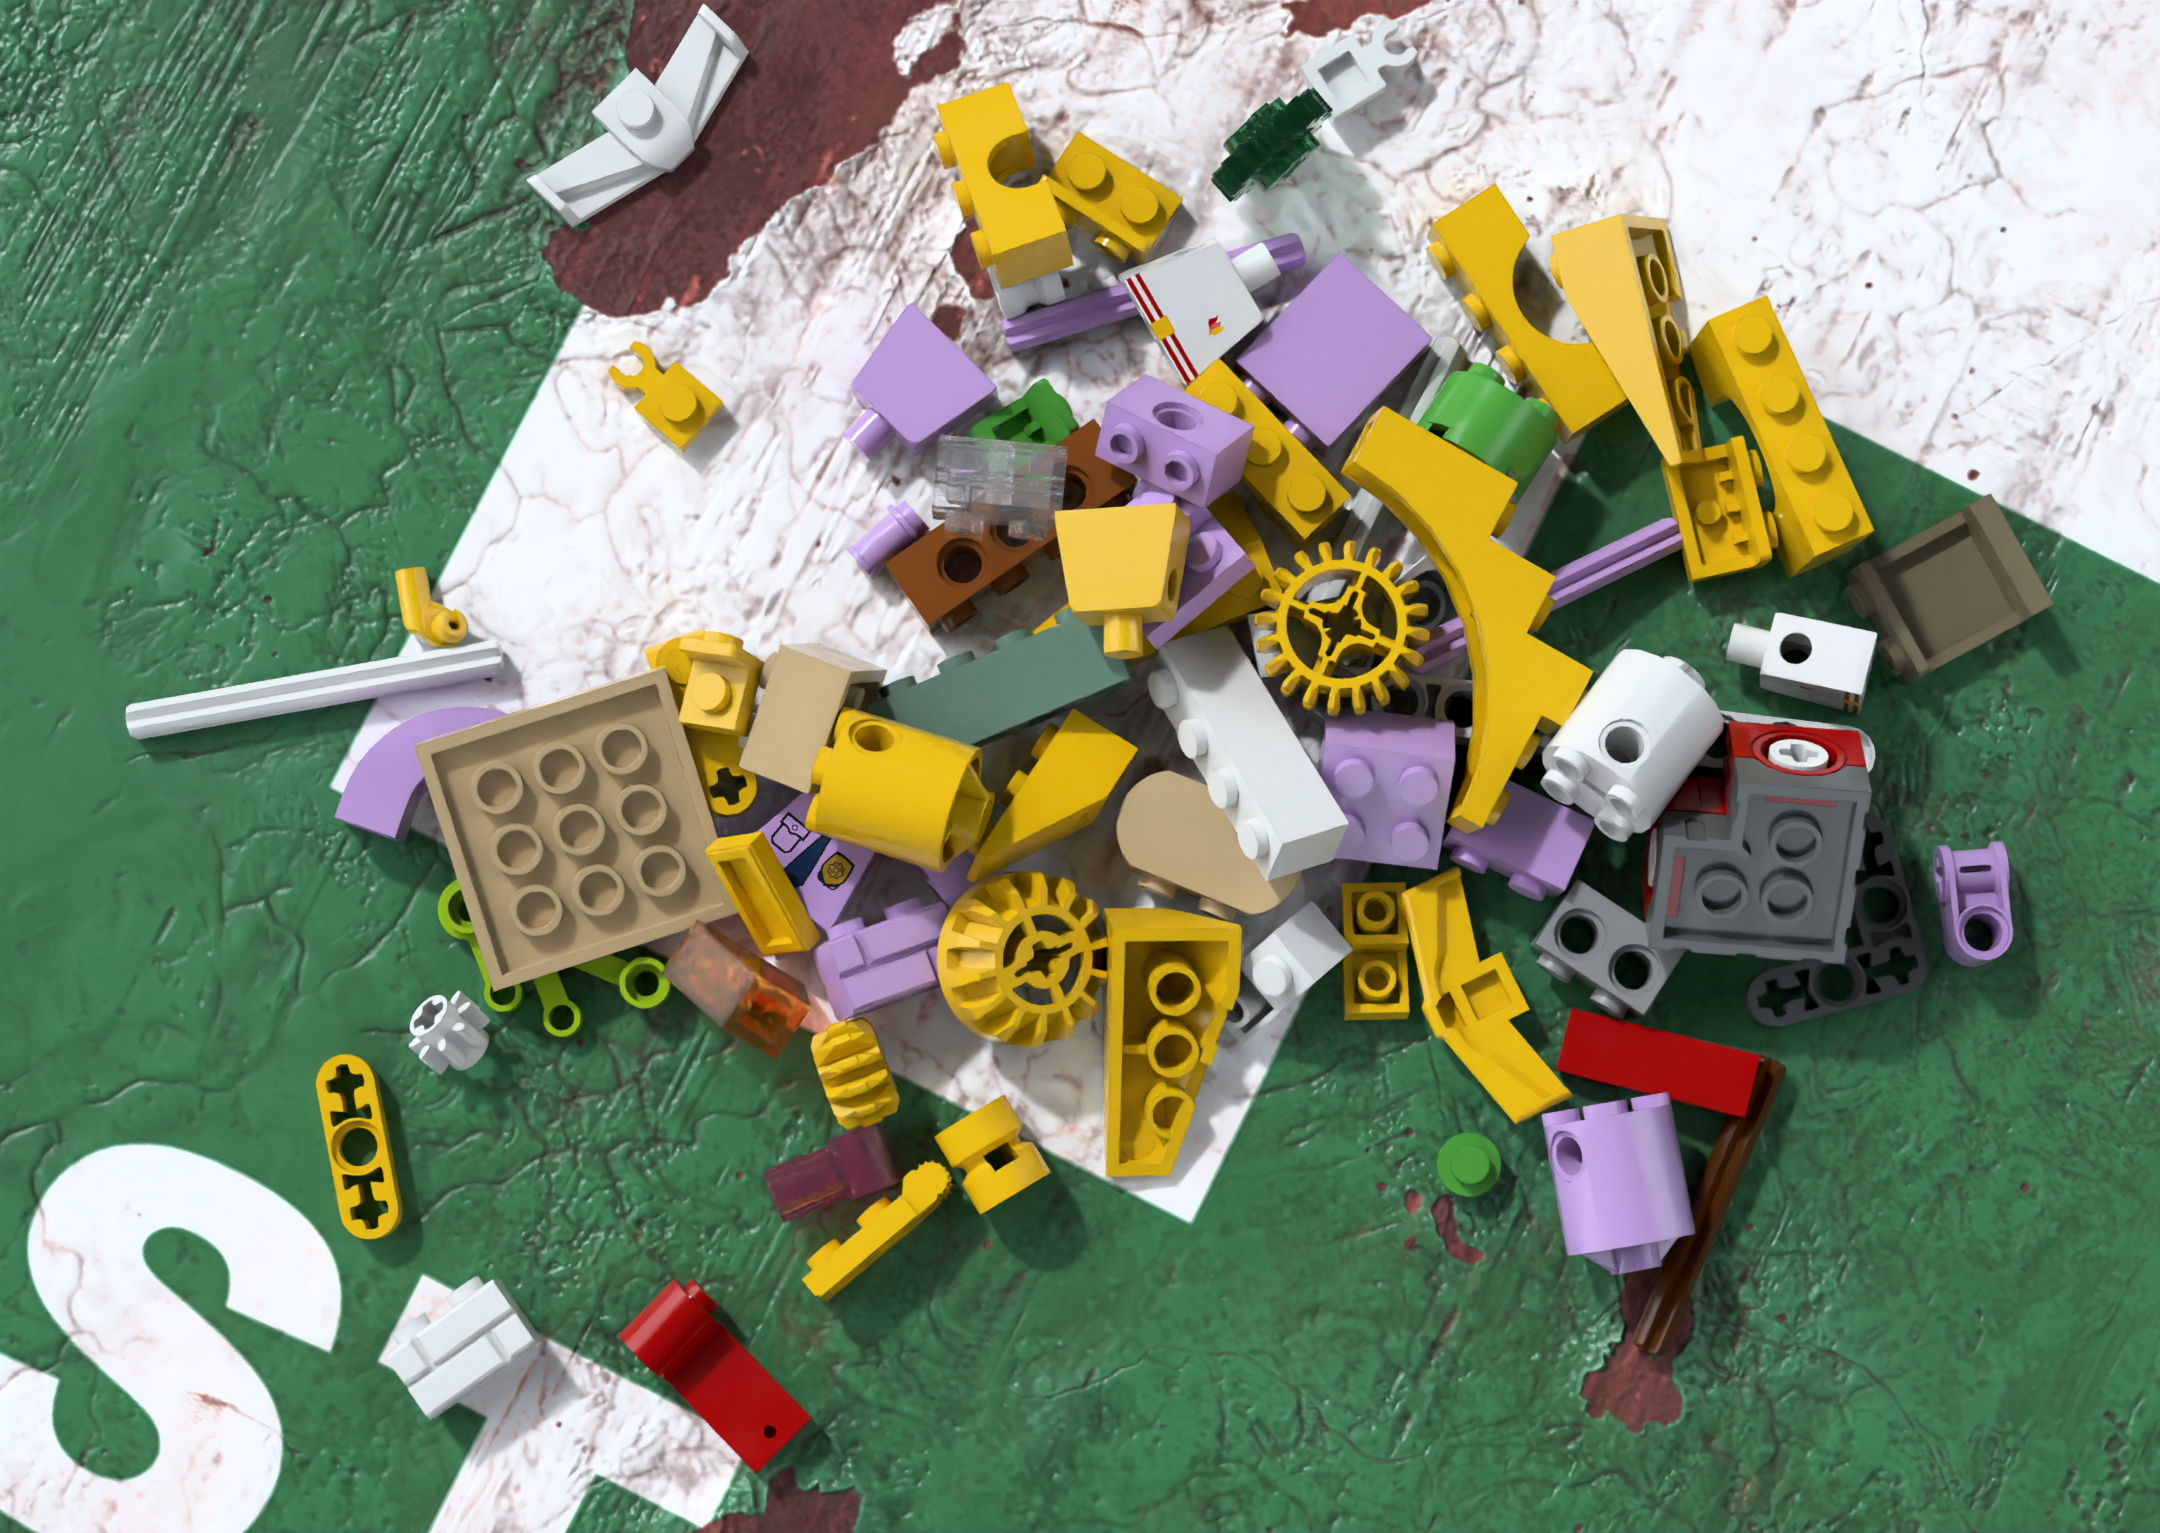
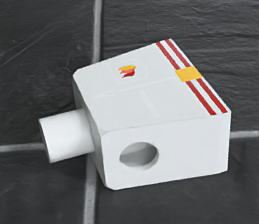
M1210 238L1129 269L1118 275L1176 377L1186 385L1198 377L1264 319L1250 293L1280 276L1281 273L1263 242L1230 260L1220 241Z
M1775 613L1771 631L1734 623L1727 648L1726 660L1761 668L1760 687L1763 689L1860 715L1875 656L1878 633L1785 613ZM1790 650H1800L1806 653L1809 658L1800 664H1791L1783 659V655Z

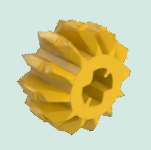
M864 1017L849 1021L844 1020L828 1025L827 1029L813 1036L810 1046L814 1056L813 1059L826 1096L840 1125L847 1130L860 1126L865 1128L883 1121L884 1117L897 1112L900 1102L897 1087L884 1050L871 1022Z

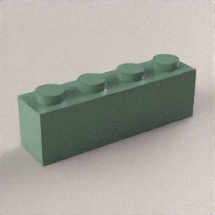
M1069 607L1054 615L1057 625L1036 634L1033 633L1031 626L1012 631L996 639L995 642L998 650L975 659L972 651L964 652L940 662L937 665L940 674L917 684L914 676H908L889 683L879 689L882 699L866 705V708L870 714L982 748L1070 711L1073 708L1075 709L1137 683L1139 680L1130 659H1113L1104 656V625H1085L1072 614Z

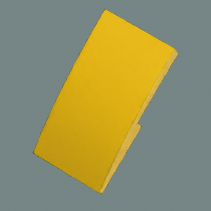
M1406 882L1342 883L1341 935L1354 949L1342 959L1344 1021L1408 1019L1410 1013L1407 967L1409 940L1408 923L1401 893L1406 891Z

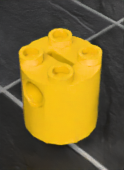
M848 706L843 707L834 731V748L823 745L813 765L811 783L820 785L821 788L820 792L814 796L809 807L805 829L940 873L947 870L955 857L981 841L991 817L995 795L992 792L986 791L980 781L983 763L981 748Z

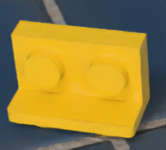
M1079 131L1076 132L1048 176L1043 175L1038 182L1048 181L1065 228L1072 229L1075 224L1079 225L1096 236L1093 244L1101 252L1120 263H1125L1127 258H1130L1139 265H1142L1183 202L1182 197Z

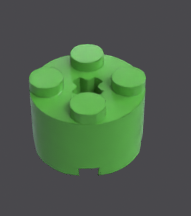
M1475 362L1468 371H1456L1448 376L1417 425L1518 482L1509 500L1517 505L1557 443V436L1553 427L1559 417L1546 403L1531 397L1525 400L1505 387L1504 378L1493 368Z

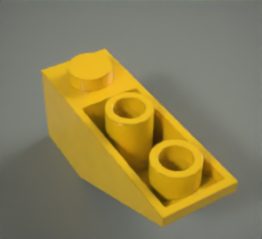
M1074 708L1060 728L1049 723L1030 753L1038 762L1029 775L1020 770L1015 773L998 802L1007 809L997 824L989 820L981 841L966 850L976 856L966 879L976 883L1094 823L1124 777L1138 748Z

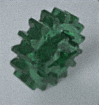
M1314 88L1306 89L1299 97L1296 95L1287 105L1280 97L1270 104L1265 103L1224 142L1223 147L1230 156L1220 164L1221 167L1212 174L1210 180L1230 203L1233 200L1237 201L1245 193L1248 194L1256 185L1264 194L1272 187L1279 186L1320 147L1321 143L1313 134L1320 130L1322 124L1330 118V113L1333 109Z

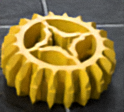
M1354 541L1345 542L1343 548L1344 559L1332 560V548L1328 542L1320 543L1319 558L1321 563L1315 566L1312 565L1308 555L1303 551L1296 553L1294 560L1301 574L1295 577L1287 569L1279 567L1274 572V577L1278 584L1285 589V592L1280 593L1276 590L1265 588L1260 595L1261 601L1267 606L1276 609V613L1262 612L1256 614L1254 620L1256 627L1262 630L1274 631V634L1264 636L1256 641L1258 653H1279L1277 657L1265 665L1264 669L1267 676H1278L1286 670L1290 672V675L1281 686V693L1289 697L1301 685H1304L1308 689L1302 704L1303 708L1309 711L1316 706L1320 694L1329 696L1327 704L1328 715L1335 717L1340 712V697H1352L1354 713L1362 715L1365 713L1364 693L1371 691L1380 706L1389 704V693L1383 685L1385 681L1389 680L1396 688L1406 690L1410 685V679L1398 668L1399 665L1403 664L1410 668L1420 669L1424 661V657L1417 651L1408 648V644H1427L1430 637L1428 630L1410 626V623L1421 621L1428 616V606L1426 604L1406 605L1405 603L1419 592L1420 586L1417 581H1407L1396 587L1394 582L1400 577L1403 571V564L1395 560L1383 572L1378 571L1376 568L1380 563L1381 549L1377 547H1372L1368 551L1364 563L1355 561L1356 543ZM1332 580H1352L1351 585H1348L1341 599L1334 603L1322 604L1313 600L1307 603L1300 600L1305 593L1319 584ZM1371 588L1385 599L1392 610L1397 627L1395 640L1381 635V630L1369 624L1363 616L1366 598ZM1355 601L1352 616L1353 629H1361V635L1358 634L1355 637L1346 634L1341 643L1337 642L1332 655L1329 656L1331 651V628H1324L1323 622L1338 623L1343 615H1347L1351 604ZM1290 617L1304 623V628L1315 633L1321 641L1318 659L1313 670L1308 668L1297 657L1290 645L1287 634ZM1361 653L1371 657L1376 654L1385 658L1376 668L1363 675L1344 679L1331 678L1343 658L1350 654Z

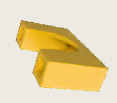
M1765 295L1709 319L1689 345V353L1686 354L1710 407L1712 408L1731 399L1744 416L1759 445L1770 474L1775 495V509L1772 512L1778 533V547L1775 550L1788 579L1846 555L1875 530L1768 296Z

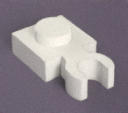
M1396 19L1386 21L1378 26L1372 36L1371 43L1362 48L1352 33L1300 66V76L1332 124L1385 92L1387 84L1381 77V72H1402L1415 61L1418 52L1414 46L1399 55L1389 53L1384 47V41L1398 33L1400 25Z

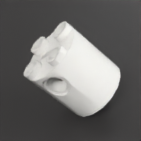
M1624 649L1614 657L1542 752L1543 765L1547 773L1541 779V785L1555 800L1566 805H1571L1574 802L1585 812L1595 817L1594 822L1605 835L1613 840L1625 842L1632 833H1643L1653 825L1723 731L1724 718L1716 702L1705 691L1703 678L1690 665L1672 656L1661 658L1642 650Z

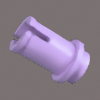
M905 500L896 508L892 504L886 507L890 513L853 546L850 545L847 548L848 552L873 580L885 568V562L919 540L930 529Z

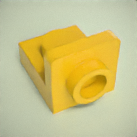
M707 631L704 640L681 637L678 650L694 660L678 722L693 729L746 737L764 662L742 649L744 641L730 634Z

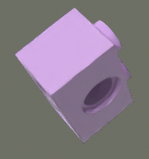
M1145 374L1107 401L1095 456L1204 509L1241 481L1255 426Z

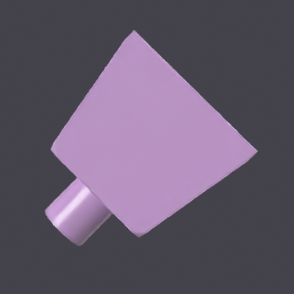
M911 302L903 310L851 384L853 395L867 411L843 433V436L868 461L894 437L909 452L917 456L989 407L998 398L997 386Z

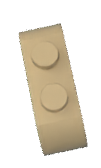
M1162 771L1144 778L1128 792L1120 806L1115 831L1116 844L1127 868L1141 875L1137 885L1169 899L1174 898L1176 890L1200 899L1197 910L1216 919L1233 923L1236 914L1247 919L1266 915L1285 902L1301 877L1302 870L1266 881L1254 860L1249 859L1243 853L1236 830L1224 810L1218 808L1213 803L1208 786L1173 771Z

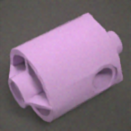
M1669 1092L1631 1098L1632 1112H1629L1626 1099L1582 1107L1585 1120H1581L1579 1108L1541 1114L1567 1255L1581 1254L1610 1271V1275L1634 1272L1662 1266L1661 1260L1678 1237L1695 1234Z

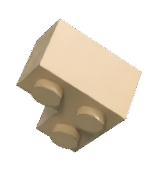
M820 643L781 644L778 653H771L762 669L759 685L760 688L765 690L757 713L753 712L751 714L746 737L739 736L738 747L744 751L738 767L806 794L819 793L821 786L811 783V773L820 748L823 745L834 748V731L843 707L848 706L868 713L866 705L877 701L879 689L883 685L887 669Z

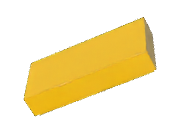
M763 831L717 838L705 850L709 861L763 956L810 951L821 939L819 932Z

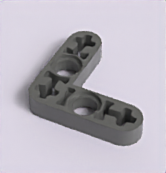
M1865 814V835L1874 834L1877 839V846L1869 850L1868 856L1872 869L1885 864L1888 876H1873L1856 885L1857 889L1851 924L1858 947L1847 949L1845 963L1836 964L1844 967L1852 978L1850 993L1841 1001H1832L1821 994L1818 988L1819 974L1825 966L1834 963H1821L1819 959H1809L1764 971L1754 976L1746 984L1742 995L1743 1007L1748 1017L1757 1025L1766 1028L1782 1027L1900 996L1917 989L1925 980L1928 971L1927 956L1899 856L1888 825L1879 817ZM1863 857L1861 858L1860 870H1856V873L1866 870ZM1872 887L1887 889L1892 893L1896 901L1894 916L1885 923L1871 921L1862 909L1864 894ZM1889 949H1895L1899 958H1910L1912 969L1903 973V984L1898 985L1894 975L1869 980L1875 993L1866 994V974L1861 964L1857 961V956L1865 955V968L1889 961ZM1804 971V990L1809 1001L1814 1006L1812 1010H1804V997L1783 1003L1780 1008L1782 1015L1779 1017L1774 1016L1771 1008L1765 1007L1760 1009L1757 996L1766 993L1767 987L1765 982L1772 981L1776 990L1796 987L1801 984L1796 978L1795 972Z

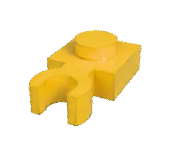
M633 341L630 349L643 361V368L640 373L635 376H626L612 365L608 370L609 375L615 385L621 390L630 393L641 392L644 395L634 407L635 412L684 453L725 405L718 396L676 361L662 374L657 369V362L651 350L643 343Z

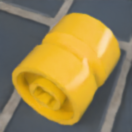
M1005 1095L986 1104L934 1136L951 1167L964 1168L967 1173L962 1185L980 1215L1051 1173L1034 1143L1020 1140L1018 1135L1023 1124ZM999 1148L1006 1165L994 1171L984 1157Z

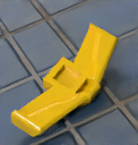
M1459 866L1453 867L1402 892V901L1424 996L1421 1009L1436 1039L1445 1041L1515 1124L1573 1097L1569 1089L1561 1083L1509 1021V1019L1530 1009L1502 952L1479 962Z

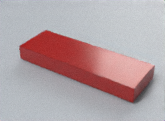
M1571 1008L1556 1071L1647 1095L1669 1092L1671 1101L1746 1119L1761 1055Z

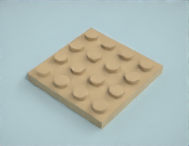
M664 666L414 743L494 991L739 913L705 853V850L718 836L683 725L678 722L679 712Z

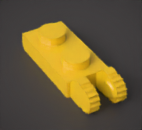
M933 1160L929 1163L925 1161L923 1165L918 1164L919 1168L917 1170L913 1169L903 1177L901 1196L892 1203L887 1197H883L871 1205L856 1220L861 1229L844 1244L841 1245L835 1238L820 1248L807 1261V1265L812 1271L802 1278V1281L811 1292L822 1302L824 1300L828 1302L942 1205L941 1201L943 1199L948 1200L947 1196L952 1194L951 1189L954 1187L952 1180L954 1179L950 1177V1172L946 1171V1166H941L940 1162L934 1163Z

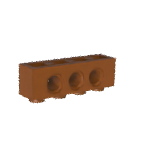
M1095 419L1086 423L884 563L887 574L929 634L941 626L946 633L961 627L978 613V610L973 605L993 590H995L999 597H1002L1017 588L1030 577L1026 567L1047 554L1051 561L1061 557L1055 525V511L1064 510L1054 506L1049 498L1050 491L1058 483L1065 481L1074 482L1083 489L1086 498L1074 510L1124 507L1132 501L1130 495L1133 494L1138 484V479L1135 475L1095 456L1101 430ZM1019 517L1028 521L1034 530L1032 538L1026 544L1019 547H1011L1004 544L999 539L997 530L1006 519ZM968 553L980 561L982 565L981 571L971 582H955L945 573L947 562L956 554Z

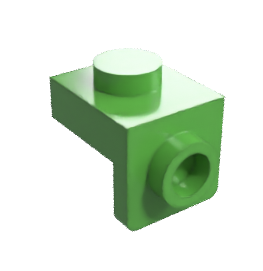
M1043 378L1034 383L1020 399L974 424L966 436L998 482L1001 483L1078 430L1079 425L1073 417L1071 407L1066 399L1056 393L1048 380Z

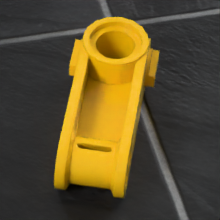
M704 627L644 649L651 669L664 666L679 715L694 660L678 650L681 637L704 640L706 635ZM682 724L709 810L717 816L726 818L737 817L747 812L755 802L758 790L755 773L738 767L744 751L738 747L739 736L693 729ZM723 771H729L733 779L744 777L747 782V787L739 791L740 802L735 805H728L724 797L713 798L710 793V789L719 785L718 774Z

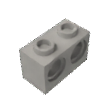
M1579 879L1570 883L1529 946V948L1541 955L1536 964L1542 970L1565 984H1568L1572 977H1575L1594 990L1589 999L1595 1005L1620 1020L1623 1019L1627 1012L1635 1018L1645 1014L1686 951L1679 948H1672L1671 951L1648 949L1646 924ZM1568 919L1583 921L1592 932V944L1584 954L1570 952L1561 942L1560 930L1563 923ZM1622 954L1636 956L1645 966V980L1641 987L1636 990L1623 987L1615 977L1614 966Z

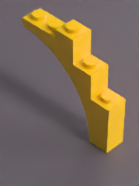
M1383 406L1369 418L1340 473L1379 499L1417 538L1443 578L1463 626L1472 671L1473 727L1464 774L1445 822L1468 834L1482 829L1485 823L1493 826L1497 822L1510 799L1511 792L1505 790L1504 786L1514 767L1522 770L1533 756L1539 744L1540 736L1533 732L1536 728L1547 735L1560 730L1588 693L1585 687L1594 671L1527 633L1528 630L1534 633L1537 632L1549 615L1554 599L1548 596L1547 593L1556 576L1489 539L1490 536L1496 539L1500 538L1512 520L1517 505L1509 500L1518 482Z

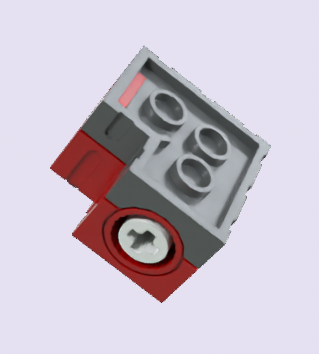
M1729 721L1726 737L1728 753L1727 759L1723 758L1721 778L1698 777V779H1686L1653 825L1648 829L1641 881L1648 949L1671 951L1672 948L1690 949L1693 953L1732 956L1742 953L1755 954L1757 958L1802 961V958L1819 959L1821 963L1844 964L1847 950L1846 930L1847 927L1850 928L1857 889L1855 874L1856 870H1860L1866 833L1864 823L1865 812H1869L1872 796L1859 731Z

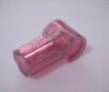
M880 1122L865 1128L862 1126L826 1141L827 1146L806 1155H800L764 1171L768 1188L783 1223L848 1198V1201L851 1202L903 1181Z

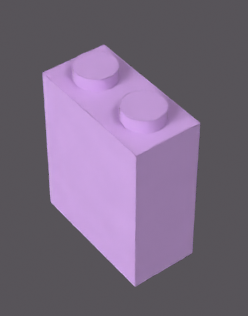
M1339 252L1235 360L1233 373L1265 406L1268 405L1285 421L1283 425L1309 452L1314 448L1325 458L1428 350L1433 337L1349 259Z

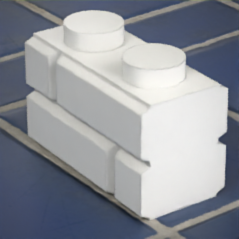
M479 1276L472 1278L446 1297L452 1307L450 1310L433 1322H430L424 1313L392 1335L399 1346L385 1356L429 1419L441 1415L543 1342L536 1329L499 1278L492 1279L485 1285Z

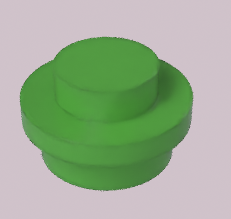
M1465 1132L1449 1138L1442 1145L1437 1156L1436 1168L1441 1182L1449 1191L1459 1196L1474 1197L1486 1193L1495 1185L1501 1172V1158L1496 1146L1488 1138L1478 1133Z

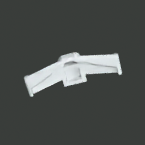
M703 4L656 84H652L635 68L592 111L593 117L608 132L541 173L526 180L528 185L573 228L665 172L672 173L695 150L696 139L749 51L734 31Z

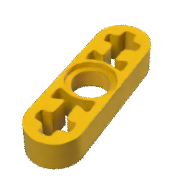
M338 1055L326 1061L320 1068L316 1079V1089L340 1216L343 1225L352 1235L361 1239H380L390 1235L398 1227L403 1215V1205L379 1078L375 1068L367 1060L354 1055ZM348 1066L351 1074L363 1076L364 1086L354 1090L355 1104L358 1110H363L370 1106L372 1112L371 1119L350 1118L337 1125L335 1113H349L345 1095L335 1093L331 1089V1082L341 1078L342 1067ZM356 1128L369 1130L377 1141L375 1157L363 1166L352 1165L345 1159L342 1152V1143L345 1136ZM382 1169L384 1182L370 1183L375 1201H386L388 1213L380 1215L378 1217L379 1227L371 1229L368 1220L357 1219L355 1215V1208L365 1204L363 1184L354 1185L349 1189L347 1176H368Z

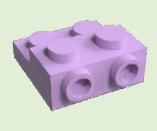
M1142 479L1133 491V500L1126 506L1176 503L1190 518V535L1176 616L1174 620L1169 622L1143 623V634L1158 650L1256 566L1215 519L1207 507L1203 509Z

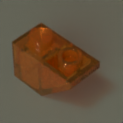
M698 919L662 970V975L721 1028L775 1060L812 1008L804 983Z

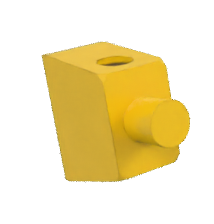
M1176 503L1055 511V525L1072 614L1085 625H1104L1105 657L1133 659L1143 656V623L1169 622L1174 620L1176 616L1190 535V518Z

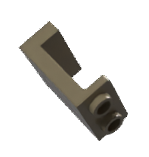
M1991 493L1877 557L1864 561L1846 574L1851 582V585L1846 587V591L1852 606L1863 620L1871 618L1883 639L1877 643L1883 661L1894 675L1897 676L1902 673L1907 684L2054 605Z

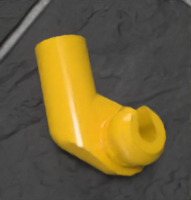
M411 567L396 571L395 578L405 629L435 648L446 649L456 647L462 642V639L468 632L467 619L459 610L454 609L452 611L431 599L426 567Z

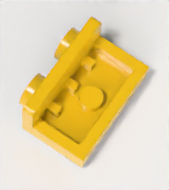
M1743 435L1730 438L1725 444L1702 449V463L1688 466H1670L1665 457L1660 461L1672 515L1678 522L1679 533L1682 538L1683 546L1681 552L1689 584L1762 568L1772 559L1771 549L1778 547V533L1773 515L1770 511L1762 512L1756 489L1763 486L1761 462L1755 449L1747 451Z

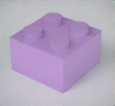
M1328 706L1326 707L1317 771L1349 822L1334 858L1437 870L1456 759L1455 721L1365 710V713L1362 715H1356L1352 708L1340 707L1339 715L1335 717L1328 715Z

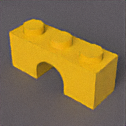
M1009 82L938 105L937 108L943 131L932 134L944 170L955 167L960 178L959 181L951 183V187L962 219L974 216L979 230L970 233V237L981 269L993 266L1001 289H1005L1073 266L1067 230L1048 181L1046 180L1025 188H1009L1001 185L1010 175L1035 167L1028 130Z
M1220 358L1183 391L1255 426L1242 480L1258 500L1257 506L1300 551L1346 509L1351 495Z

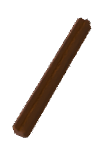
M1761 1055L1746 1119L1731 1115L1726 1117L1690 1202L1695 1234L1678 1237L1670 1248L1632 1337V1343L1646 1352L1656 1356H1663L1668 1350L1785 1076L1786 1067L1777 1060Z

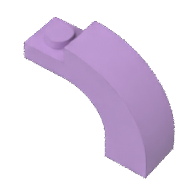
M453 707L424 713L395 727L376 742L360 760L347 782L334 818L351 826L405 843L420 800L428 790L414 743L508 713L479 707Z

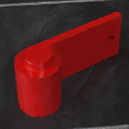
M674 1278L618 1335L626 1346L653 1373L661 1379L668 1381L738 1456L758 1474L813 1418L712 1314L719 1307L717 1301L693 1278L685 1286Z

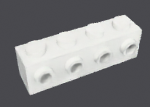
M1228 625L1163 644L1158 651L1147 680L1150 696L1154 704L1164 710L1175 728L1184 754L1188 758H1193L1205 778L1213 803L1218 808L1224 810L1237 832L1240 847L1246 857L1254 860L1266 881L1332 861L1349 822Z

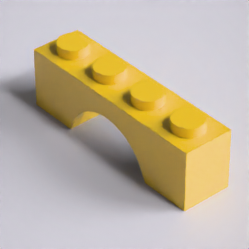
M1495 183L1432 223L1427 235L1430 245L1425 250L1439 275L1445 280L1452 276L1465 295L1460 300V303L1472 325L1479 332L1487 328L1500 349L1495 352V357L1508 379L1514 384L1522 381L1533 398L1546 403L1557 413L1559 419L1553 429L1563 444L1566 445L1627 406L1630 401L1594 342L1571 344L1551 339L1536 330L1523 316L1514 296L1513 270L1515 262L1524 250L1530 234Z

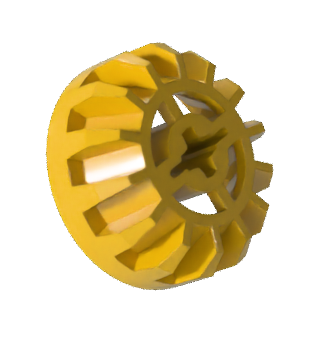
M1013 871L998 873L970 887L956 901L948 913L941 929L937 948V971L940 986L949 1007L956 1017L968 1029L980 1037L1006 1045L1040 1047L1042 1043L1065 1040L1074 1035L1075 1024L1080 1019L1093 1018L1100 1008L1094 997L1098 987L1104 986L1108 981V971L1102 968V948L1108 947V938L1104 931L1098 929L1095 921L1100 911L1093 899L1080 897L1075 892V883L1062 877H1052L1042 872ZM1040 914L1050 915L1058 918L1068 927L1061 930H1036L1031 917ZM1020 924L1022 930L1015 929V927ZM1080 953V967L1077 978L1071 989L1064 995L1059 983L1064 979L1069 970L1070 958ZM1016 987L1048 989L1053 1002L1045 1005H1035L1023 1000L1013 989Z

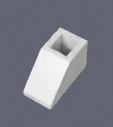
M1313 901L1298 911L1241 960L1240 991L1232 1011H1228L1224 1022L1226 1028L1241 1045L1354 950Z

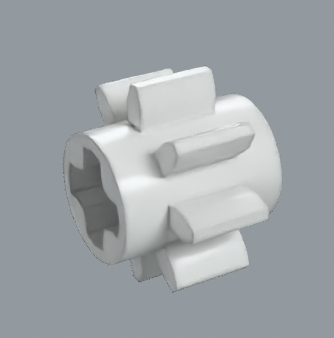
M457 991L451 1001L442 995L432 996L424 1001L412 1016L410 1031L416 1038L411 1041L409 1048L419 1055V1059L438 1075H442L449 1064L456 1070H466L480 1060L488 1047L489 1035L482 1028L490 1022V1018L461 991Z

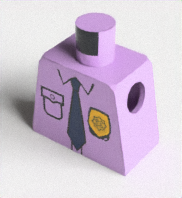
M803 792L757 832L763 831L811 920L826 932L827 929L840 924L880 853L806 830L807 813L817 793L806 794Z

